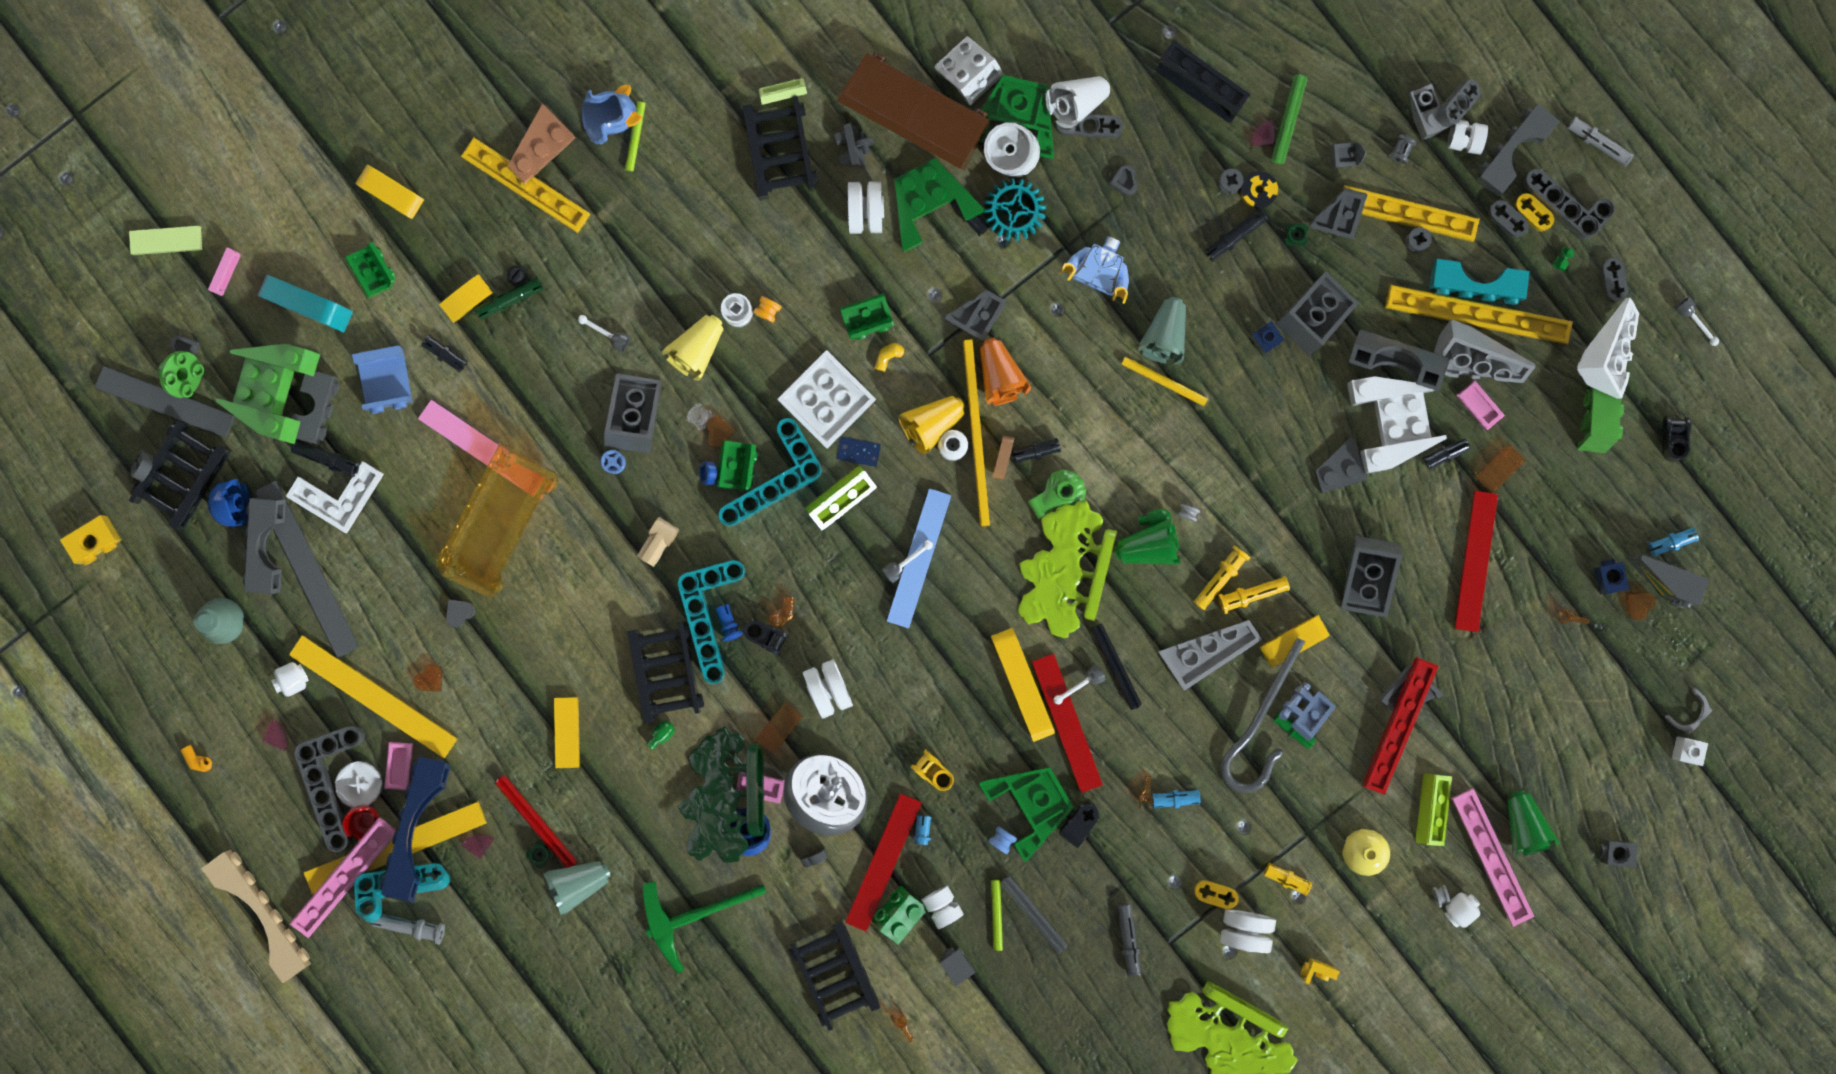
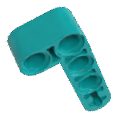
M267 274L257 295L343 333L353 314V311Z
M433 863L414 866L420 880L417 893L442 890L450 883V875L440 864ZM387 870L359 875L355 880V909L357 914L368 923L376 922L382 915V898L386 897L381 895L380 883L382 878L386 877ZM367 883H372V887L368 891H363V887ZM373 905V910L368 914H364L366 907Z

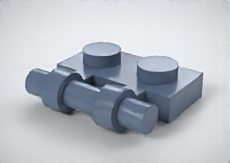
M1303 682L1300 687H1296L1293 691L1292 698L1283 704L1279 717L1282 720H1287L1289 716L1295 718L1291 726L1309 741L1314 737L1336 706L1319 691L1312 696L1308 692L1311 686L1307 682ZM1300 701L1306 704L1303 710L1297 706Z

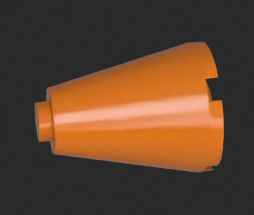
M995 338L984 341L983 346L980 347V356L987 404L990 405L992 402L994 406L1003 405L1017 400V394L1021 392L1026 395L1031 390L1030 383L1002 341Z

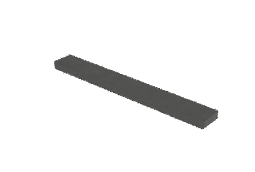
M274 481L256 490L255 492L258 497L286 500L285 523L273 529L337 658L359 648L360 646L279 482Z

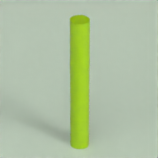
M637 101L636 112L641 115L642 120L632 126L624 169L630 172H634L646 105L644 102Z
M995 879L991 880L993 950L1002 951L1000 880Z

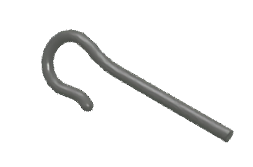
M1298 637L1246 732L1223 756L1221 776L1225 783L1234 791L1250 793L1262 788L1269 780L1275 762L1283 755L1282 749H1275L1267 757L1259 778L1252 783H1239L1230 773L1231 761L1255 735L1300 653L1305 641Z

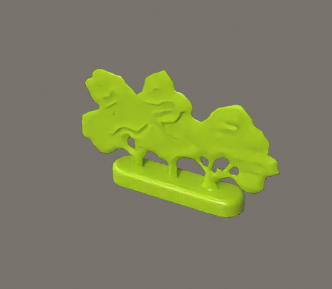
M1078 501L1074 506L1064 504L1058 507L1055 512H1049L1041 519L1043 532L1047 539L1051 541L1053 545L1050 552L1040 550L1034 555L1032 560L1026 559L1019 563L1024 579L1033 582L1035 588L1023 595L1018 613L1021 617H1024L1025 622L1029 625L1041 622L1043 618L1046 619L1051 634L1062 638H1067L1069 633L1080 628V621L1075 613L1076 606L1080 603H1086L1084 618L1095 621L1117 534L1116 530L1106 529L1102 544L1099 546L1095 545L1092 534L1100 529L1103 524V518L1100 513L1090 510L1087 501ZM1089 528L1090 534H1087L1084 529ZM1080 533L1088 539L1086 543L1089 546H1085L1079 541L1078 535ZM1081 547L1085 549L1084 552H1078ZM1087 552H1092L1098 557L1094 573L1080 568V559ZM1084 577L1092 579L1088 597H1083L1076 591V587ZM1068 599L1075 600L1072 604L1067 603Z
M1207 981L1202 992L1205 996L1215 1001L1216 1006L1203 1007L1200 997L1193 992L1186 993L1180 1001L1169 1002L1167 1010L1171 1016L1166 1024L1168 1032L1171 1034L1170 1040L1175 1051L1190 1052L1200 1047H1206L1208 1054L1205 1057L1207 1067L1211 1069L1210 1074L1290 1073L1298 1061L1293 1056L1294 1051L1291 1044L1286 1042L1273 1044L1268 1040V1033L1280 1038L1284 1037L1289 1029L1284 1023L1212 982ZM1198 1007L1202 1008V1011L1198 1013L1195 1011ZM1224 1008L1241 1016L1236 1026L1228 1027L1222 1023L1220 1012ZM1206 1012L1209 1015L1212 1012L1214 1013L1208 1020L1202 1021L1199 1016ZM1216 1017L1218 1018L1217 1024L1213 1022ZM1248 1020L1263 1030L1252 1037L1244 1029L1243 1025ZM1262 1041L1265 1043L1264 1049L1260 1048Z

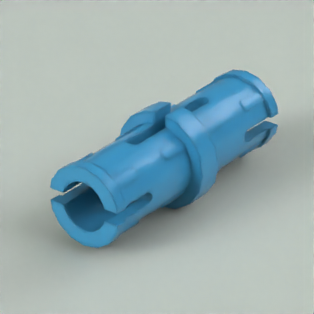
M1691 527L1680 533H1670L1666 538L1648 543L1649 550L1659 547V549L1653 550L1650 553L1653 557H1656L1667 551H1677L1681 546L1697 542L1699 540L1698 534L1688 537V535L1697 531L1694 527Z
M1199 789L1152 794L1153 808L1174 807L1176 809L1185 805H1200Z

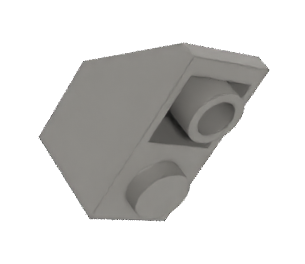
M1432 84L1409 93L1413 120L1421 140L1443 133L1448 127L1442 126L1438 121L1437 111L1440 108V103Z

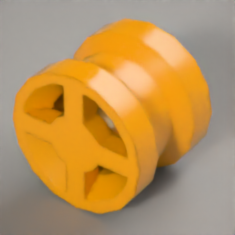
M761 296L759 299L760 304L758 308L754 309L753 313L768 322L774 323L775 314L780 311L782 306Z

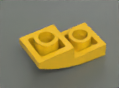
M478 274L439 305L454 323L472 308L478 306L493 292Z

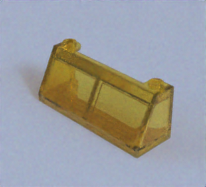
M500 442L435 563L441 575L493 599L494 595L498 594L503 586L501 573L543 495L548 494L550 491L553 492L558 485L557 478L559 476L555 471Z

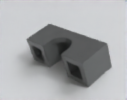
M315 371L314 377L304 375L300 391L310 394L314 398L315 407L306 416L293 414L292 419L301 422L296 439L320 445V441L325 439L327 433L325 424L327 418L329 419L333 412V405L331 403L333 396H336L339 391V378Z

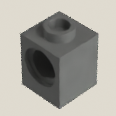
M1603 839V845L1599 847L1601 863L1636 868L1638 844ZM1620 847L1621 856L1618 859H1614L1613 851L1615 848Z
M959 946L955 949L950 947L941 954L943 958L940 959V964L956 986L975 973L974 967Z

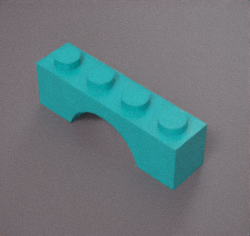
M1436 259L1432 262L1429 290H1436L1435 294L1449 295L1450 292L1458 293L1460 298H1472L1473 295L1481 296V300L1494 302L1496 299H1504L1506 304L1517 305L1527 297L1530 271L1506 268L1500 272L1494 282L1482 284L1468 278L1460 262Z

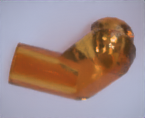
M784 596L783 608L769 616V623L771 625L780 627L793 618L795 598Z

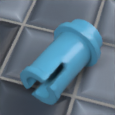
M916 816L915 836L912 837L914 844L928 845V841H931L929 831L932 817Z

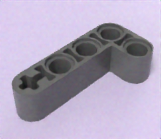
M1541 169L1531 170L1521 180L1523 190L1538 199L1552 212L1554 218L1578 239L1585 240L1595 235L1615 212L1613 202L1605 198L1596 201L1586 210ZM1534 177L1537 179L1535 185L1531 183ZM1545 185L1546 188L1540 192L1539 190ZM1548 191L1555 194V202H1551L1547 198ZM1598 205L1605 208V216H1601L1598 213ZM1565 207L1572 209V218L1565 215ZM1583 222L1590 226L1589 233L1582 230Z

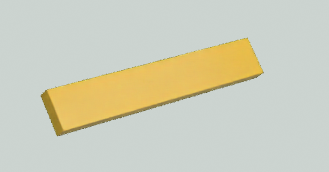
M474 137L461 155L463 159L576 233L580 231L590 216L589 212L534 176L524 185L508 169L510 162L508 159Z
M1346 185L1343 186V189L1348 188L1367 194L1361 215L1413 228L1422 227L1429 232L1469 242H1474L1479 218Z

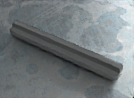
M1011 876L1005 877L1001 881L1003 888L1057 953L1064 951L1067 948L1065 941Z

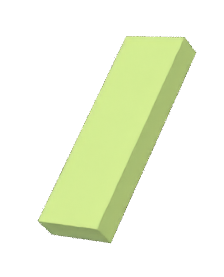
M200 226L129 231L130 252L132 255L202 250Z

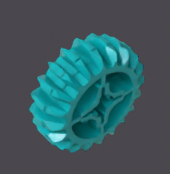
M1011 178L1010 186H1007L1005 180L1001 181L1003 189L995 185L993 189L997 194L988 192L987 196L992 201H984V205L990 207V209H985L983 214L991 215L985 220L986 224L994 222L990 230L993 232L999 228L1000 230L997 233L999 238L1003 232L1007 233L1006 241L1010 240L1011 234L1014 235L1016 242L1019 241V234H1022L1025 240L1028 239L1027 231L1035 235L1036 230L1033 225L1041 228L1042 223L1037 219L1043 220L1046 216L1039 212L1046 210V205L1038 204L1044 201V197H1035L1039 193V189L1036 188L1031 192V182L1026 187H1023V179H1020L1019 185H1015V179ZM1015 192L1012 201L998 202L1003 195ZM1022 194L1029 198L1034 211L1029 210L1028 207L1022 204ZM1016 200H1018L1017 206L1018 209H1021V212L1017 211L1014 220H1011L1012 210L1009 211L1008 208H1013ZM995 209L1008 216L1007 226L998 219ZM1032 218L1026 225L1014 228L1017 219Z

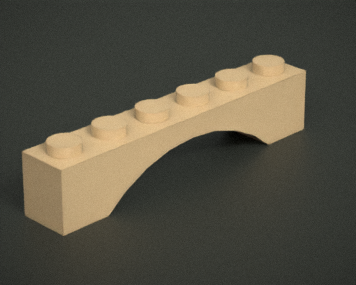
M231 850L225 851L201 869L215 888L238 896L257 914L268 938L269 965L283 984L311 964L309 961L310 956L304 948H300L295 942L296 936L292 930L286 929L283 925L281 914L276 909L273 910L271 908L266 893L263 890L259 891L255 885L256 880L249 871L246 872L241 865L242 860L240 856Z

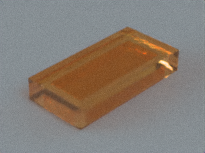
M1508 444L1475 478L1490 493H1494L1526 460Z
M784 703L756 740L772 753H775L803 716L787 703Z

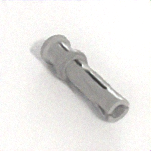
M383 913L380 919L371 924L372 927L413 935L416 940L427 939L435 941V944L438 945L441 943L445 931V924L442 923L436 925L427 923L425 919L414 921Z

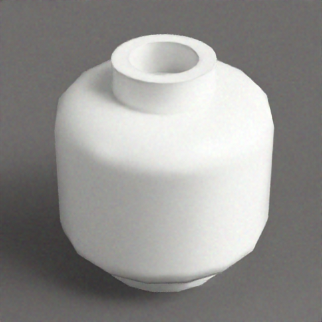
M957 430L946 431L938 441L940 455L949 461L961 459L968 449V441L965 435Z
M294 662L277 668L274 671L275 679L271 680L276 692L282 691L287 697L304 690L306 682L309 681L301 664L296 665Z
M1460 892L1450 900L1449 905H1445L1446 912L1444 914L1455 927L1461 926L1466 928L1480 916L1478 908L1480 902L1474 895L1470 894L1468 896Z

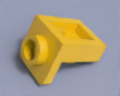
M1309 958L1308 962H1304L1300 975H1302L1303 982L1309 984L1314 972H1316V977L1329 981V978L1337 980L1340 971L1333 966Z

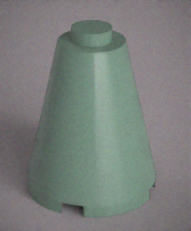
M1170 297L1163 301L1139 344L1138 351L1143 350L1142 355L1144 357L1166 364L1167 360H1174L1173 364L1183 362L1186 305L1180 298Z
M214 598L207 601L196 613L194 625L207 641L214 644L230 643L242 632L244 614L236 602L226 598Z
M600 861L551 870L542 874L560 916L567 914L608 883L607 878L611 877L607 865H601Z

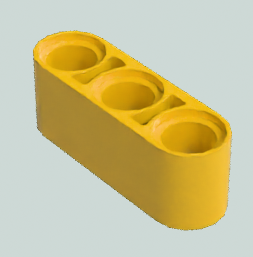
M368 164L355 183L410 219H413L424 202L423 198Z
M1316 615L1260 646V649L1272 668L1285 661L1297 637L1305 641L1300 651L1302 652L1329 637L1330 634L1320 616Z

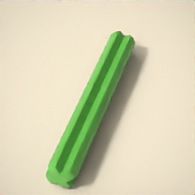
M1295 75L1292 81L1271 161L1275 164H1284L1307 83V77L1303 75Z

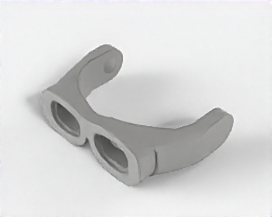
M1694 687L1691 691L1701 701V713L1698 719L1689 725H1681L1669 715L1665 717L1671 725L1685 731L1687 734L1692 733L1700 722L1713 710L1709 707L1705 696Z

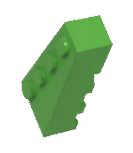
M1588 386L1590 390L1586 391L1583 401V407L1587 408V412L1580 425V430L1584 431V439L1578 442V450L1606 453L1622 437L1623 426L1620 425V417H1622L1624 412V404L1621 403V399L1614 398Z

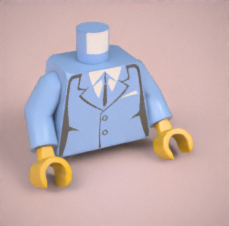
M1107 237L1103 248L1094 244L1092 248L1085 247L1072 255L1059 271V275L1062 272L1069 274L1068 281L1075 279L1107 295H1113L1112 301H1115L1116 297H1121L1123 299L1122 303L1125 304L1129 284L1128 270L1126 264L1123 263V257L1115 254L1120 242L1112 237Z

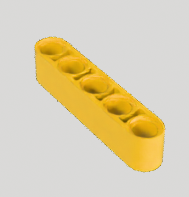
M1013 628L992 635L993 644L1033 742L1055 734Z

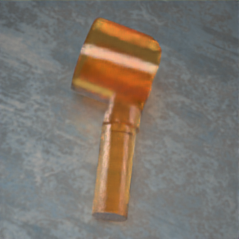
M1568 610L1559 611L1566 613L1568 616L1566 621L1557 620L1561 624L1568 623L1569 621L1584 624L1590 623L1589 618L1571 615Z
M1149 775L1145 776L1143 794L1139 797L1138 805L1140 809L1143 801L1150 803L1149 810H1151L1153 805V797L1150 795L1151 776Z
M899 1010L901 1017L896 1020L891 1014L890 1018L895 1027L903 1031L909 1043L913 1042L914 1038L907 1028L908 1020L903 1011Z

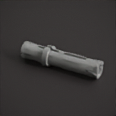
M1576 116L1567 127L1568 130L1583 138V142L1597 147L1624 167L1629 164L1634 156L1633 153L1628 152L1598 132L1597 127L1589 126Z

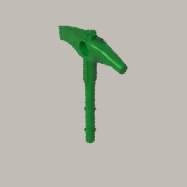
M657 881L644 883L643 897L649 924L646 927V934L649 938H654L660 951L676 974L685 970L679 960L674 945V929L728 907L731 908V906L752 898L755 899V897L766 894V888L764 884L750 888V890L670 918L660 904L657 893Z

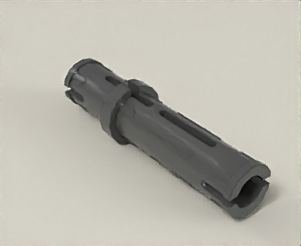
M1132 904L1118 905L1117 909L1123 950L1121 952L1125 958L1126 975L1138 976L1142 974L1138 955L1140 948H1137Z

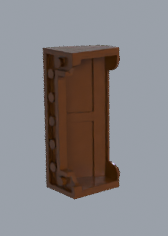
M876 52L873 55L866 53L837 101L964 171L991 122L986 119L988 114L978 108L972 111L886 64L887 58Z

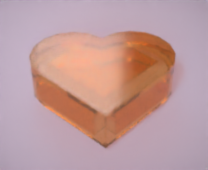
M713 416L707 421L708 441L714 447H720L721 441H727L735 431L734 428L718 416Z
M1650 593L1626 595L1628 614L1633 620H1644L1648 615V611L1652 610L1656 605V599Z
M436 664L426 666L424 672L417 674L414 678L415 687L422 691L441 692L443 677L441 667Z

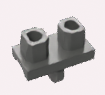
M851 123L843 125L844 129L835 132L837 144L840 146L847 144L849 150L839 154L841 166L866 167L864 155L870 154L869 146L875 144L874 139L867 138L866 131L859 132L857 125L853 126Z

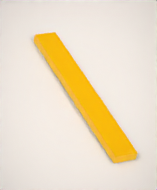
M1395 285L1389 286L1385 309L1445 321L1452 319L1469 326L1568 345L1573 323V321Z
M971 339L964 340L963 351L980 526L985 527L990 526L973 340Z
M304 635L301 636L289 655L442 758H446L458 740L457 737Z
M476 802L415 827L412 854L487 824L480 803ZM392 840L364 873L386 865L388 855L392 854L394 848ZM346 856L304 872L312 894H315Z

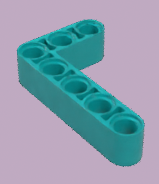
M790 418L782 419L777 425V431L796 466L723 506L719 511V520L722 524L730 527L735 526L820 477L822 473L821 465L794 420ZM787 423L794 425V432L789 436L782 433V427ZM799 443L804 444L806 447V452L801 456L793 453L794 446ZM808 464H815L817 466V473L814 476L805 474L804 470ZM789 475H794L797 478V484L792 488H788L784 484L785 478ZM772 486L776 488L777 494L773 499H767L764 496V491L767 487ZM754 498L756 500L754 510L747 511L744 508L746 499ZM729 509L735 511L736 518L733 522H726L724 520L725 511Z
M735 560L685 573L678 580L680 595L705 681L710 684L722 682L726 674L703 591L741 580L746 573L745 567L741 562ZM733 564L738 565L741 570L740 575L736 578H732L728 573L729 567ZM709 571H715L718 575V580L714 584H709L706 581V574ZM687 577H692L695 580V587L692 590H686L683 586V582ZM694 599L699 600L702 604L701 610L697 613L692 612L689 606L690 602ZM699 622H705L708 626V631L704 635H699L696 632V625ZM706 644L714 648V654L710 658L702 654V648ZM711 667H717L720 670V677L717 680H712L708 676V671Z

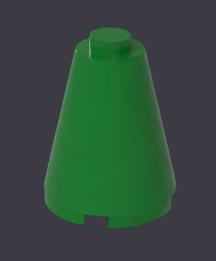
M1172 518L1119 540L1118 545L1115 546L1117 559H1121L1123 563L1181 564V555L1177 556L1176 553L1180 547L1175 525L1172 524Z
M1524 790L1510 794L1511 799L1507 800L1514 858L1519 857V852H1522L1523 856L1547 850L1550 843H1554L1555 847L1560 845L1558 838L1531 794H1525Z

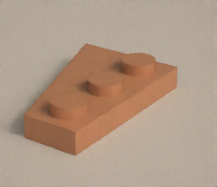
M542 104L509 162L508 169L525 185L575 140V136Z

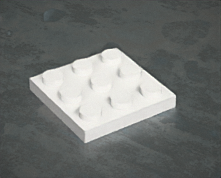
M827 350L777 399L826 449L876 401Z

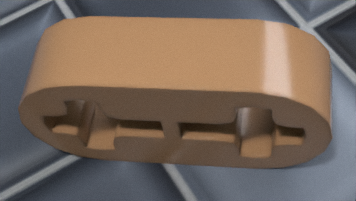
M1003 435L992 478L1004 480L1014 437Z

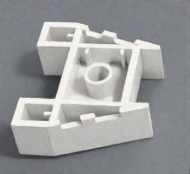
M1382 377L1363 378L1347 383L1351 406L1374 402L1382 447L1359 451L1365 474L1392 469L1447 439L1446 435L1431 438L1423 393L1435 390L1417 385L1416 382Z

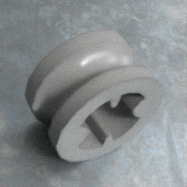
M1180 504L1181 512H1178L1177 516L1197 522L1196 515L1200 513V510Z
M1441 885L1439 889L1436 887L1432 888L1433 897L1438 908H1441L1443 904H1450V897L1445 885Z

